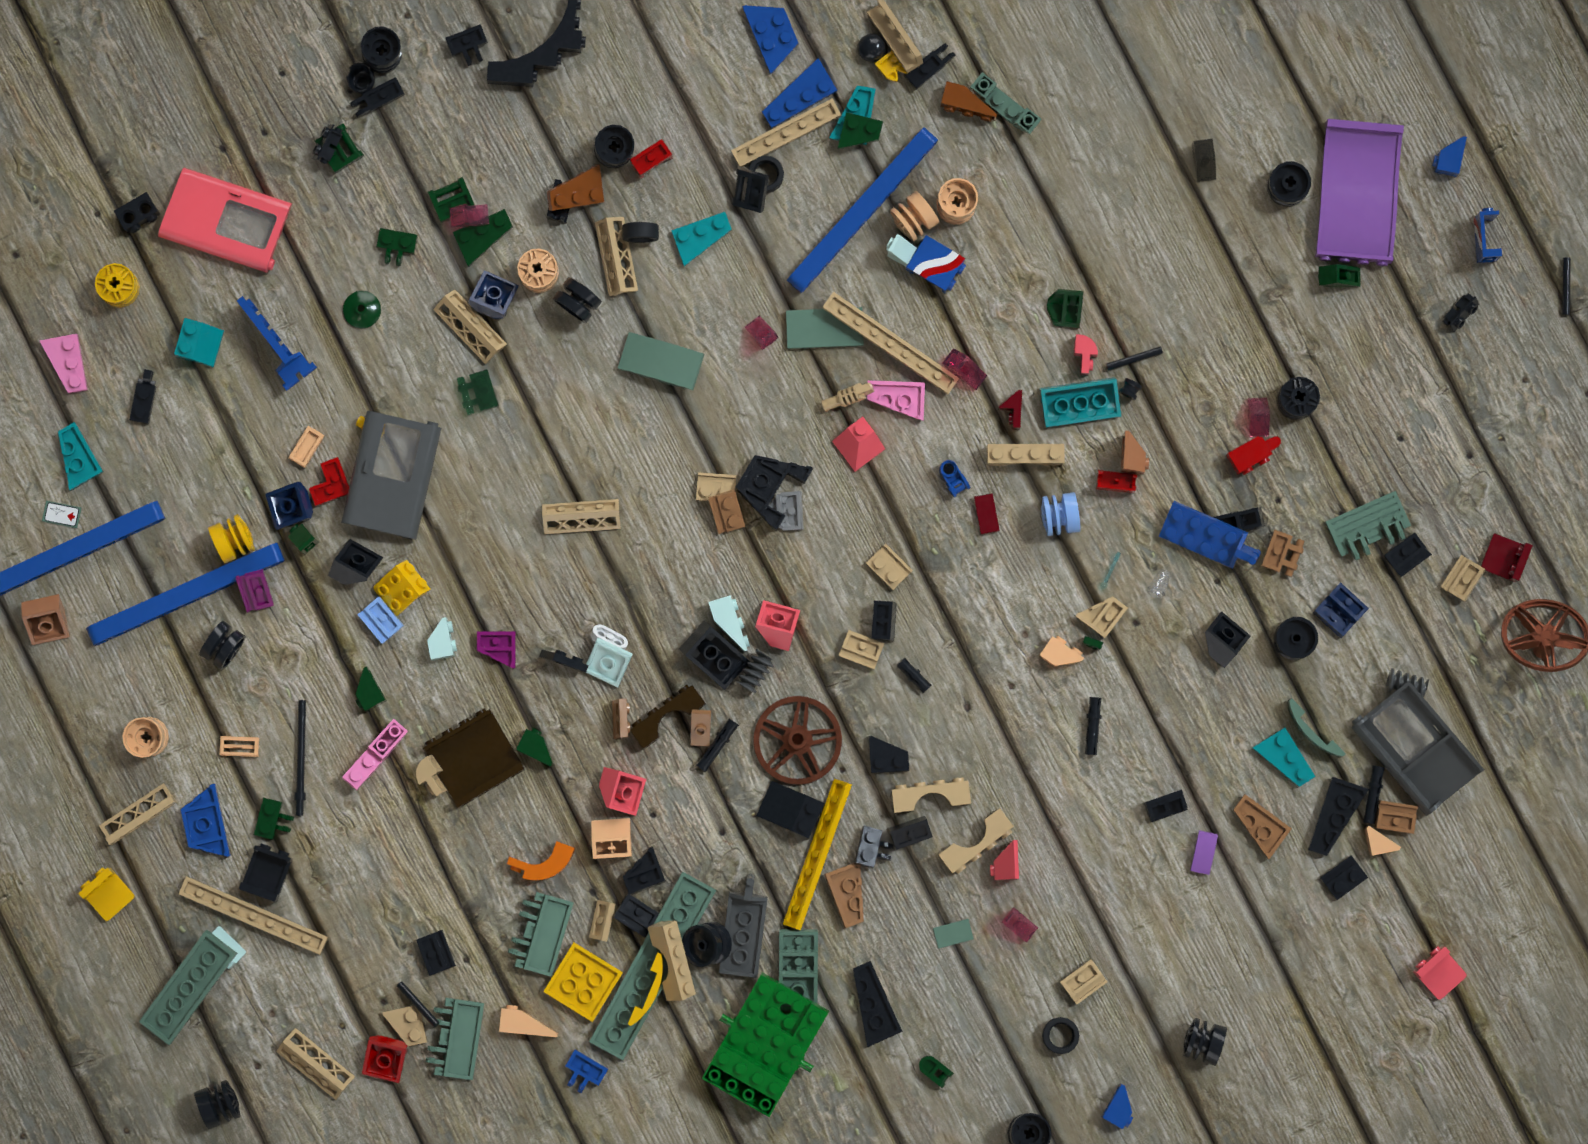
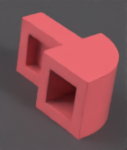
M1076 334L1074 356H1081L1080 375L1088 376L1089 371H1093V360L1090 357H1097L1098 350L1092 339L1085 335Z

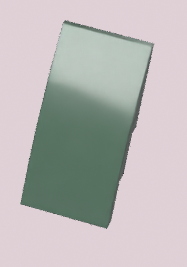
M629 332L618 369L669 385L694 390L705 354Z
M779 929V982L815 1003H818V929H801V931L797 929ZM782 1004L781 1010H791V1006L789 1004Z

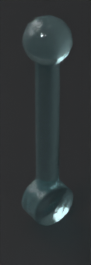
M1118 551L1105 580L1100 584L1102 589L1108 587L1107 582L1121 554Z

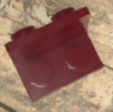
M1494 533L1481 567L1489 573L1516 583L1520 581L1533 545L1529 543L1521 544Z

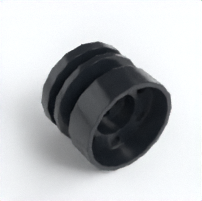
M381 26L368 30L363 36L361 52L364 63L373 72L379 74L395 70L402 58L400 39L397 34L390 28ZM381 50H384L383 55L380 56L379 53Z
M612 124L600 130L594 143L595 157L600 164L613 169L626 165L634 152L635 142L632 134L621 125ZM612 144H615L616 147H619L617 148L616 152H613L612 149H609L611 148Z
M1306 377L1291 378L1281 387L1277 394L1276 402L1278 409L1288 419H1305L1317 408L1320 401V393L1316 384ZM1297 393L1298 395H1303V399L1301 401L1299 399H1295Z
M1194 1018L1185 1036L1183 1056L1189 1058L1191 1051L1194 1050L1192 1059L1196 1060L1201 1052L1203 1053L1204 1063L1216 1066L1224 1045L1227 1027L1214 1024L1211 1030L1207 1031V1021H1203L1201 1028H1199L1200 1019Z
M227 1080L221 1082V1088L218 1084H214V1094L211 1093L208 1087L194 1092L198 1110L208 1130L222 1125V1115L227 1122L232 1121L231 1114L234 1119L241 1117L237 1096Z
M1034 1113L1020 1114L1013 1118L1007 1131L1010 1144H1049L1052 1135L1051 1127L1047 1120L1041 1115ZM1030 1128V1133L1033 1135L1032 1137H1027L1026 1139V1134H1024V1130H1029Z

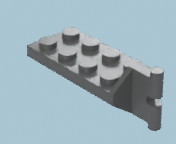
M751 873L747 875L745 892H729L725 928L730 934L732 949L727 959L720 963L719 973L757 978L768 897L753 894L755 876Z

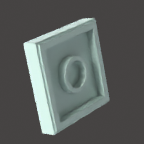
M598 637L586 663L589 665L586 673L618 688L633 654Z

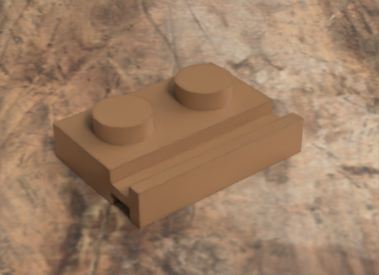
M735 489L708 497L718 534L745 527Z
M627 698L612 700L613 739L626 738L630 733V723L627 722V714H629L630 707L629 703H627Z
M1379 800L1375 828L1414 834L1418 806Z

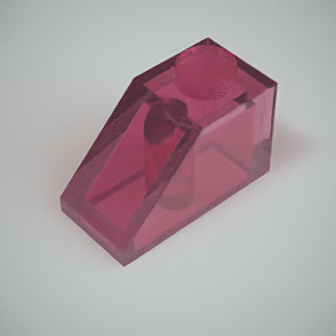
M954 348L942 362L949 371L974 390H977L987 377V374L967 355Z

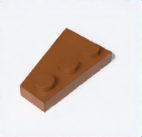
M596 164L589 170L581 172L576 177L548 190L549 210L554 211L604 202L600 164Z

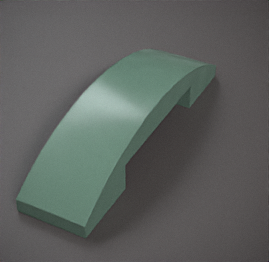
M1292 698L1287 701L1294 723L1312 744L1322 751L1337 757H1343L1346 754L1333 740L1325 744L1300 718L1305 711Z

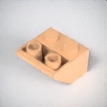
M630 818L591 821L593 859L632 857Z

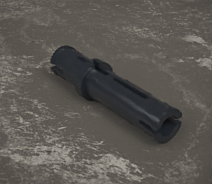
M1089 697V711L1086 714V718H1088L1086 755H1097L1099 722L1102 718V715H1100L1102 698Z
M729 718L721 731L716 733V738L696 766L707 772L724 745L729 743V738L739 725Z
M1372 765L1370 782H1368L1369 790L1363 819L1364 823L1375 824L1381 788L1383 789L1382 778L1385 767Z

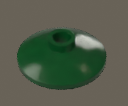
M356 291L345 300L343 314L351 326L365 329L373 326L378 321L381 315V305L374 294L368 291ZM360 305L365 307L363 312L358 311Z

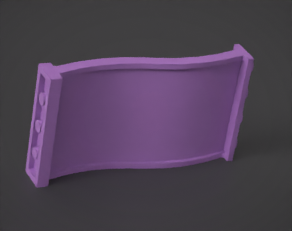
M1327 119L1325 123L1319 223L1315 257H1319V260L1331 261V259H1338V262L1349 263L1350 260H1354L1358 264L1364 265L1369 264V262H1376L1378 266H1388V264L1393 262L1399 165L1404 125Z

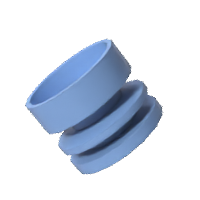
M1075 492L1062 494L1061 503L1057 502L1055 495L1051 496L1052 504H1049L1047 496L1042 497L1041 517L1047 536H1053L1052 527H1055L1057 535L1061 533V526H1065L1067 534L1080 532V517Z

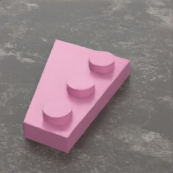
M78 334L40 340L67 392L71 394L87 391Z
M868 380L867 383L873 385L875 392L867 395V401L924 421L925 383Z

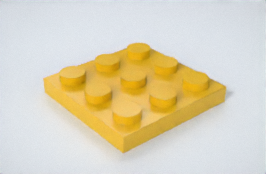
M573 942L543 992L593 1022L623 972Z

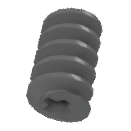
M758 649L755 651L758 657L751 656L754 663L747 662L750 669L743 668L742 671L745 676L739 675L738 678L741 682L736 681L753 693L757 692L754 685L761 686L758 679L765 680L762 673H770L767 666L774 667L771 662L772 659Z
M1391 668L1386 681L1388 693H1391L1393 689H1399L1407 681H1410L1423 697L1425 696L1429 679L1425 683L1423 677H1420L1417 681L1416 675H1412L1409 679V673H1405L1402 677L1400 670L1395 674L1394 669Z

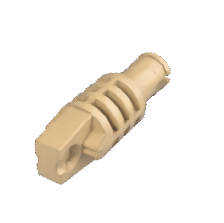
M858 383L838 391L837 395L822 400V405L826 412L839 406L847 407L866 399V395L875 391L871 383L864 385Z

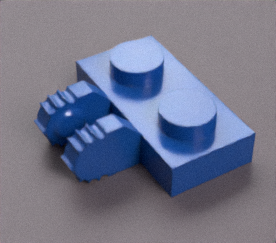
M576 1049L565 1067L574 1071L567 1084L569 1087L574 1085L578 1074L585 1078L578 1087L579 1093L583 1092L588 1081L599 1086L608 1071V1068Z

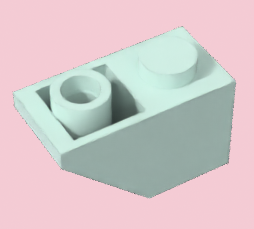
M898 234L895 238L891 237L886 246L888 251L887 257L907 267L917 250L914 245Z
M446 617L441 619L427 640L432 661L455 656L454 652L457 651L456 641L451 638V633L454 632L452 621H448Z

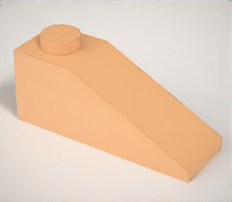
M506 1005V1008H501L499 1032L558 1037V1032L523 1010H518V1006Z

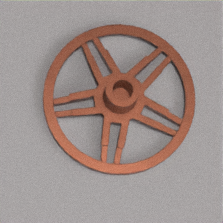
M1534 599L1516 605L1507 613L1501 627V639L1510 656L1520 664L1538 671L1558 672L1577 665L1588 652V625L1576 610L1564 603L1549 599ZM1542 606L1555 608L1558 611L1546 625H1543L1525 609ZM1563 611L1564 613L1556 626L1552 625L1557 616ZM1568 615L1580 625L1584 639L1559 632ZM1516 616L1530 633L1508 641L1507 627L1511 619ZM1554 647L1572 650L1573 648L1582 649L1579 655L1572 661L1556 666ZM1533 648L1534 655L1542 658L1545 666L1523 659L1514 650ZM1550 655H1551L1552 666L1549 665V660H1548V657H1549Z
M804 696L783 698L769 706L756 724L754 749L757 759L768 774L781 782L801 785L819 780L833 768L840 755L842 734L839 723L829 708L815 699ZM798 702L791 728L766 719L776 708L787 703ZM801 702L805 703L803 726L797 725ZM812 704L821 709L829 717L834 728L807 730L808 705ZM766 722L784 730V735L781 736L763 726V723ZM761 729L784 742L768 763L764 760L760 750L759 737ZM831 732L836 733V736L818 739L814 741L812 738V735ZM836 739L833 757L828 765L820 771L810 746ZM786 749L789 754L772 769L770 765ZM807 752L817 771L815 775H813L802 756ZM796 754L811 777L794 779L782 776L775 771Z

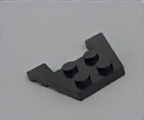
M754 455L736 485V490L770 527L777 532L785 515L770 507L769 504L787 475L805 484L813 471V467L800 466L792 462L786 463L777 459Z

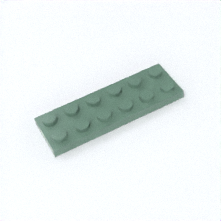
M206 930L139 1022L165 1043L171 1045L238 953L210 931Z

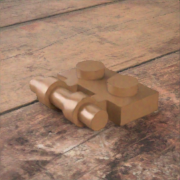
M1274 530L1261 566L1278 573L1281 567L1284 566L1287 568L1285 575L1292 577L1293 572L1297 570L1299 556L1304 551L1303 545L1305 541L1297 539L1296 545L1291 544L1293 536ZM1288 550L1293 552L1290 561L1284 560Z

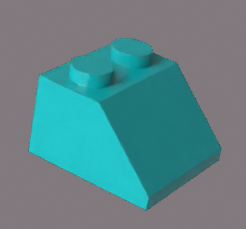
M184 318L174 355L181 359L214 367L224 330Z

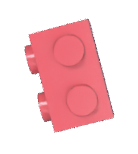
M1437 946L1430 952L1431 956L1426 961L1424 959L1415 966L1417 969L1413 971L1439 1000L1444 998L1467 976L1465 971L1450 956V951L1445 946Z

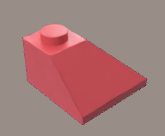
M863 416L832 441L855 472L885 450L880 439Z
M763 600L755 627L770 646L789 651L800 610Z
M604 767L599 788L605 806L636 816L646 779Z
M1012 840L995 858L993 865H990V876H994V880L1019 879L1017 840Z

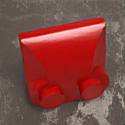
M381 1035L370 1036L362 1074L399 1083L408 1046L403 1041Z

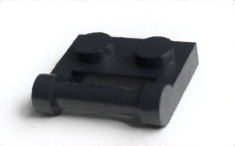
M737 167L736 189L731 204L762 213L764 211L769 175L748 170L746 167ZM745 177H747L748 181L745 193V200H743L742 193L744 187Z

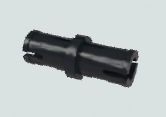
M906 658L897 665L908 677L907 680L909 682L912 681L922 693L932 686L920 674L921 671L919 669L916 670Z

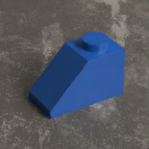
M1467 137L1459 138L1442 149L1438 155L1434 156L1432 166L1435 167V173L1453 177L1459 175Z
M1120 1083L1101 1117L1123 1129L1124 1126L1128 1128L1133 1117H1131L1132 1109L1126 1087Z

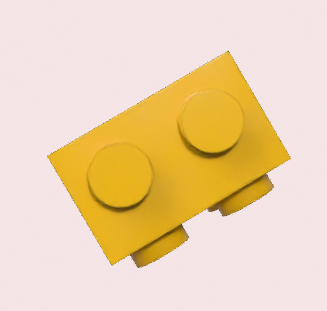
M408 560L396 565L374 585V591L396 616L400 615L417 598L431 590L427 582L421 578Z
M103 867L95 873L96 878L91 882L88 880L80 887L81 891L78 894L83 899H86L105 921H109L135 898V895L112 868L107 867L104 869Z

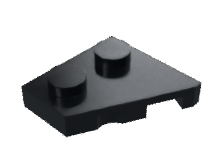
M541 650L539 656L582 672H587L589 666L583 663V659L572 656V659L566 657L567 653L556 650L555 653Z
M869 736L871 773L909 771L908 751Z
M653 846L623 875L630 895L666 882Z

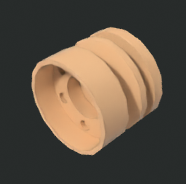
M953 178L945 182L940 188L936 202L939 216L945 222L953 225L968 222L976 210L978 192L972 183L962 178ZM954 201L960 203L959 207H957L956 204H953Z
M917 191L906 197L909 207L906 208L903 204L898 203L897 206L900 212L894 207L890 209L894 223L912 242L917 240L915 232L919 236L924 235L920 226L923 225L928 230H931L939 224V219L935 212Z
M540 248L531 249L525 252L519 259L517 266L518 275L528 290L542 293L555 286L559 278V267L552 254ZM540 265L542 271L535 273L534 267H539Z
M141 717L135 718L127 724L122 738L123 744L129 753L143 758L156 756L163 752L168 744L169 734L165 724L159 719ZM146 734L151 735V739L148 741L144 738Z

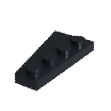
M1335 777L1331 778L1308 847L1309 851L1324 856L1329 854L1353 813L1367 794L1368 788Z
M871 961L853 968L868 1048L903 1031Z

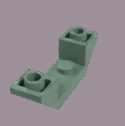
M982 72L970 88L987 106L1014 127L1031 134L1042 119L1030 109H1024L996 87L997 83Z

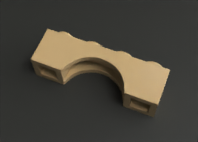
M987 444V466H1006L1012 464L1060 466L1065 463L1064 444Z
M964 777L952 779V783H945V780L933 781L934 785L927 786L925 782L914 783V787L907 788L906 784L896 785L895 789L891 790L894 813L914 811L917 801L922 796L930 793L942 795L951 806L971 804L969 782L964 781Z
M1000 808L984 820L985 834L980 843L969 848L953 843L938 855L951 873L956 871L959 874L966 868L965 863L969 860L972 862L976 861L982 856L980 853L982 850L987 848L989 851L997 845L996 840L1002 836L1004 839L1012 833L1011 828L1014 826Z
M677 920L660 921L649 926L648 931L652 946L662 952L668 964V976L662 982L666 1000L683 1001L695 995L696 992Z

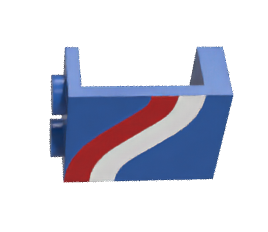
M1483 208L1474 217L1477 263L1496 262L1502 257V248L1486 249L1484 221H1493L1499 215V210L1493 211V208Z
M926 235L907 265L906 270L912 274L913 272L941 288L943 293H946L947 289L952 290L956 283L954 280L957 273L961 275L966 265L964 264V257Z

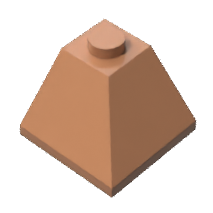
M1125 431L1122 435L1121 473L1144 474L1145 470L1149 469V458H1146L1145 451L1131 432Z

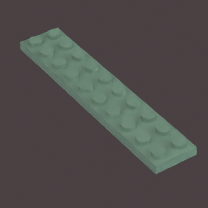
M682 871L654 924L660 921L677 920L682 939L688 928L698 925L716 890ZM649 933L589 1041L621 1060H624L663 989L662 982L668 976V964L662 954L663 976L655 1001L639 1021L632 1026L628 1025L635 1006L643 1009L657 973L650 969L657 952L662 954L659 949L652 946Z

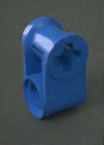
M946 460L940 465L939 472L954 498L961 491L971 488L954 461ZM944 465H952L953 473L946 474L943 471Z

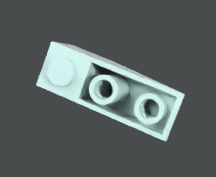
M730 595L708 602L714 622L744 652H748L747 647L750 644L747 635L743 636L741 631L744 628L741 617L737 618L735 612L739 610L736 599H731Z

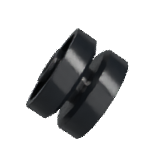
M1286 161L1279 164L1272 171L1267 181V192L1270 198L1276 204L1283 207H1292L1302 202L1311 188V176L1308 170L1302 164L1295 161ZM1286 182H1290L1292 186L1288 187Z
M568 277L563 283V287L570 295L563 291H558L552 299L572 316L583 323H587L592 315L585 306L597 310L602 301L586 286Z
M1292 617L1283 621L1276 628L1273 643L1276 651L1282 657L1289 660H1300L1309 656L1315 650L1318 644V632L1310 620L1303 617ZM1293 636H1299L1298 642L1293 640Z
M221 621L214 628L199 652V655L206 660L214 658L213 665L221 670L225 669L233 660L246 638L238 630L231 633L232 626L225 621Z
M707 922L688 928L682 938L686 958L690 964L696 967H706L721 963L727 959L732 949V940L728 930L718 922Z

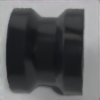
M1125 378L1124 386L1120 388L1119 393L1131 400H1136V394L1141 390L1142 386L1131 379Z

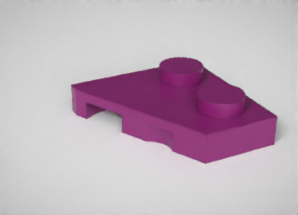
M477 631V651L516 669V631Z

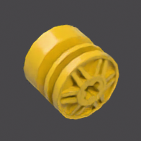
M113 263L104 266L99 270L95 278L96 292L106 303L113 307L122 308L129 306L139 295L140 285L137 277L129 268L122 264ZM115 280H117L120 283L116 286V288L112 286V284L115 283Z
M239 514L234 515L235 525L230 518L227 519V529L220 522L208 527L212 541L225 564L237 559L236 549H239L242 555H246L245 545L250 552L255 551L252 534Z

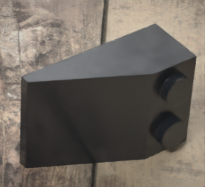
M705 620L679 648L685 656L724 690L741 673L743 668L747 666V662H750Z
M771 781L756 816L809 839L824 803Z

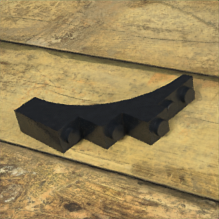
M568 0L562 21L555 32L532 52L506 61H489L487 83L533 87L534 82H537L538 71L535 69L557 70L558 65H561L562 53L559 52L582 53V48L586 47V36H583L581 30H576L580 27V17H577V10H581V0Z

